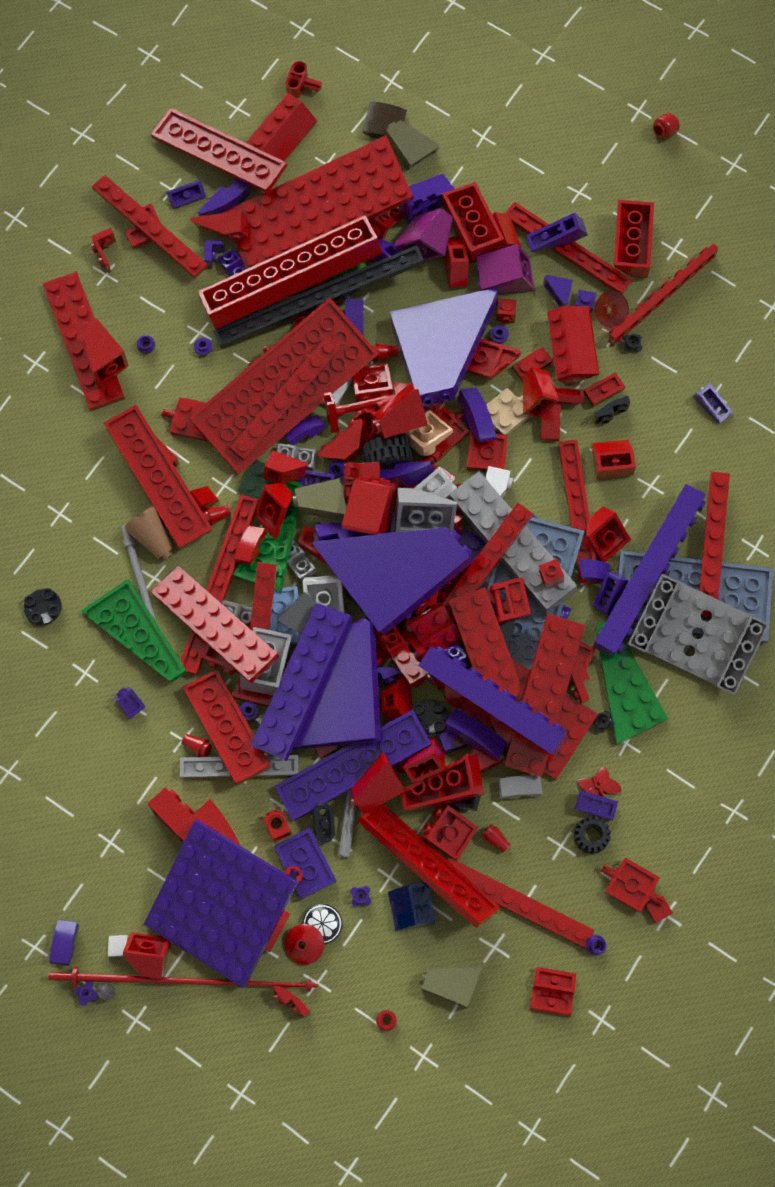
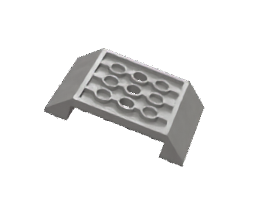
M661 574L628 644L735 695L769 624ZM709 610L712 613V618L709 621H703L700 617L702 611ZM695 628L703 630V636L699 639L692 636V631ZM687 645H692L695 648V653L692 656L684 654L683 650Z

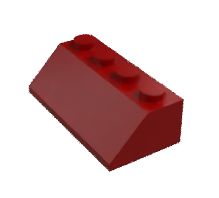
M287 93L246 144L285 162L317 123V119L302 101Z
M476 181L442 194V206L453 217L451 225L457 237L466 245L470 263L477 261V256L493 252L504 242V237Z
M618 200L613 267L631 277L648 278L654 202Z
M562 306L548 311L547 316L557 380L567 386L600 375L590 307Z

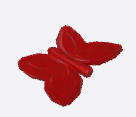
M605 767L598 771L597 777L592 776V780L583 778L577 782L585 792L598 796L600 794L602 797L605 795L604 791L608 794L621 792L619 783L609 778V772Z

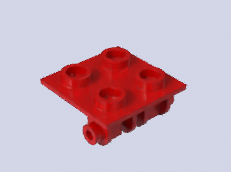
M347 462L344 464L345 502L349 500L354 480L360 478L361 475L371 476L373 480L379 481L380 462Z

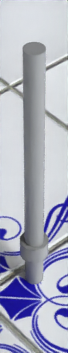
M126 524L120 526L124 537V548L128 551L141 598L156 621L134 548L136 544L134 538L126 531Z

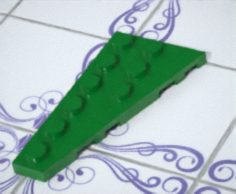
M295 481L284 483L293 493L292 496H295L296 488L303 487L301 483ZM291 498L278 538H274L266 529L267 535L258 546L260 553L252 564L239 563L233 573L235 578L255 585L257 562L277 564L274 592L282 593L299 508L294 507L293 498Z
M129 579L81 610L83 614L171 683L187 673L184 665Z
M606 621L595 626L596 638ZM625 640L622 642L625 646L621 653H616L614 658L599 651L612 721L615 722L613 729L616 746L668 720L665 711Z

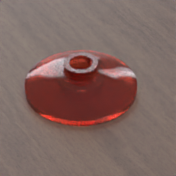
M607 291L597 299L595 314L602 325L613 328L616 325H621L623 319L629 314V305L621 293ZM608 306L611 308L610 313H608Z

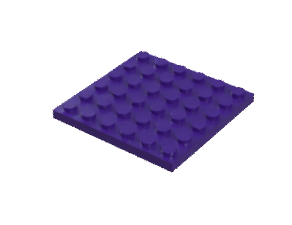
M197 819L193 822L144 925L241 988H244L271 938L298 881Z

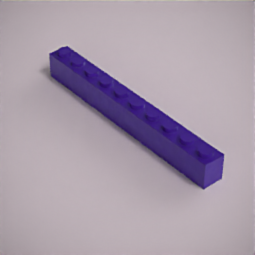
M685 484L593 645L594 648L614 658L616 653H621L625 646L622 642L625 637L629 638L634 628L631 626L634 621L638 622L643 614L641 609L643 605H647L651 597L650 593L652 589H655L661 573L666 574L671 565L668 563L671 557L675 558L679 551L677 545L679 542L683 543L688 535L686 532L688 526L693 527L697 520L695 516L697 510L701 512L706 502L703 501L705 493Z

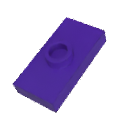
M579 790L574 809L613 821L618 801Z

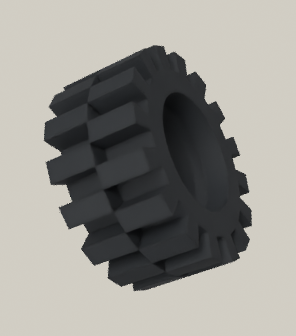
M588 816L586 819L583 818L575 828V844L577 843L578 848L582 849L584 853H600L610 841L611 830L608 828L609 825L604 823L605 820L598 819L597 816L594 818L592 816ZM588 828H595L599 831L600 838L597 842L586 840L585 831Z

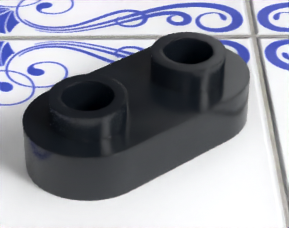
M321 802L315 805L312 812L314 835L318 841L328 843L335 836L334 812L329 804ZM325 809V813L319 815L320 810ZM325 828L326 833L321 834V830Z

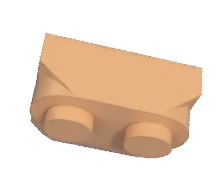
M430 410L425 413L428 426L401 433L402 436L409 439L410 446L423 456L433 454L436 450L435 446L453 433V429Z

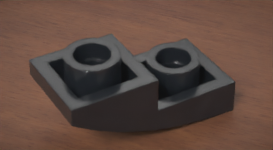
M629 396L618 398L602 407L595 414L594 424H607L613 420L614 412L617 414L625 412L630 405Z

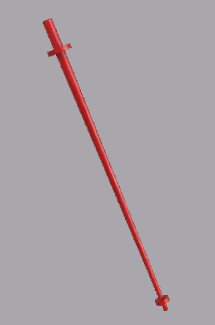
M74 967L73 973L49 972V980L72 981V986L75 988L78 987L79 981L238 986L231 980L177 977L150 979L144 976L87 974L79 973V967ZM307 979V983L248 981L246 985L307 987V992H311V988L319 987L318 984H312L311 979Z

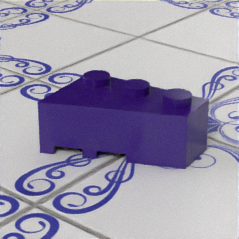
M440 174L409 186L414 199L398 206V209L410 224L415 216L442 207V194L455 188L444 174Z

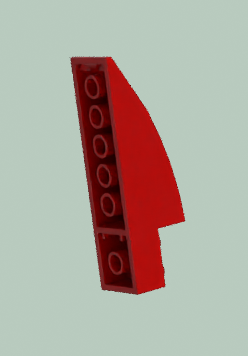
M164 787L147 803L152 812L182 843H184L193 822L198 819L240 845L229 823L211 799L193 813L194 811L186 803L181 804L182 801L179 795L173 789L169 791Z

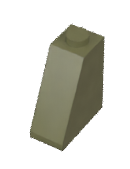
M401 120L397 123L392 122L386 127L384 136H387L391 147L407 170H410L436 153L439 148L438 143Z
M339 479L295 489V496H292L294 507L299 508L300 513L338 520L344 519L347 507Z
M482 968L429 969L428 973H423L419 984L423 985L422 991L467 1009Z

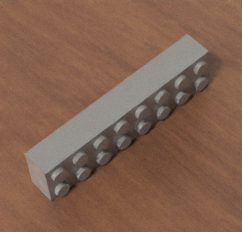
M480 471L449 494L450 500L457 502L456 509L486 544L512 510ZM525 526L500 561L515 579L523 577L526 592L547 615L573 595L577 590V585L562 569L564 583L545 589L538 573L539 565L552 561L554 558Z

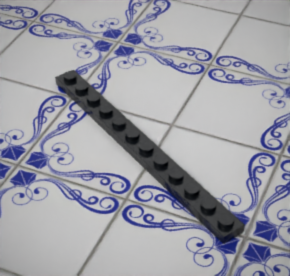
M417 245L214 330L218 344L221 349L313 311L329 298L333 301L339 300L425 264Z

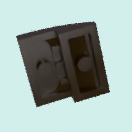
M371 101L362 133L375 139L383 137L386 127L390 123H397L400 120L404 122L407 110L395 105Z

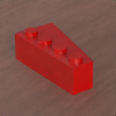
M466 754L460 760L448 764L445 770L405 788V792L401 793L403 811L416 812L485 795L478 756Z

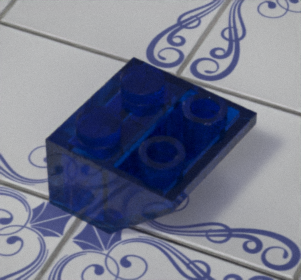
M424 882L415 883L388 891L395 932L435 925V916L428 884Z

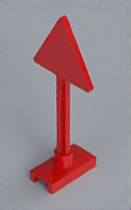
M392 382V388L395 393L392 395H397L408 383ZM331 392L323 393L331 432H339L338 417L364 408L378 406L377 402L392 395L344 406L343 404L336 406Z

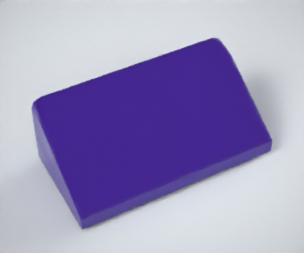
M201 180L166 191L173 209L206 197Z

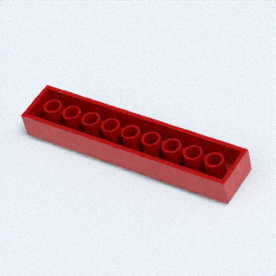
M365 215L198 292L215 329H218L382 254L383 251Z

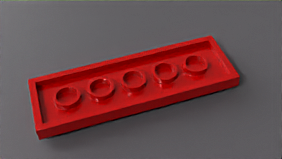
M217 669L182 687L236 786L271 768V764L264 752L251 746L255 736Z

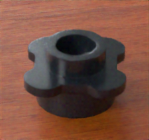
M630 334L624 336V350L626 352L635 350L640 352L642 350V337L640 335Z
M609 711L599 713L594 720V723L597 725L596 730L599 733H603L604 730L612 729L615 726Z

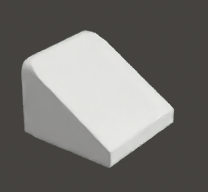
M128 935L109 936L108 957H124L123 950L128 941Z

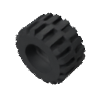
M401 435L387 438L377 437L363 446L365 463L380 462V470L394 469L395 463L413 462L409 439Z

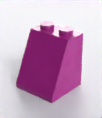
M436 209L415 216L395 242L394 247L404 251L417 245L424 261L445 256L453 217L443 209Z
M518 244L477 256L476 270L480 277L478 285L481 291L496 287L498 295L535 291L530 257Z

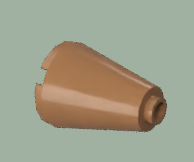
M154 506L145 510L142 515L136 516L125 525L126 531L158 560L161 558L166 560L173 555L171 552L174 550L164 523Z

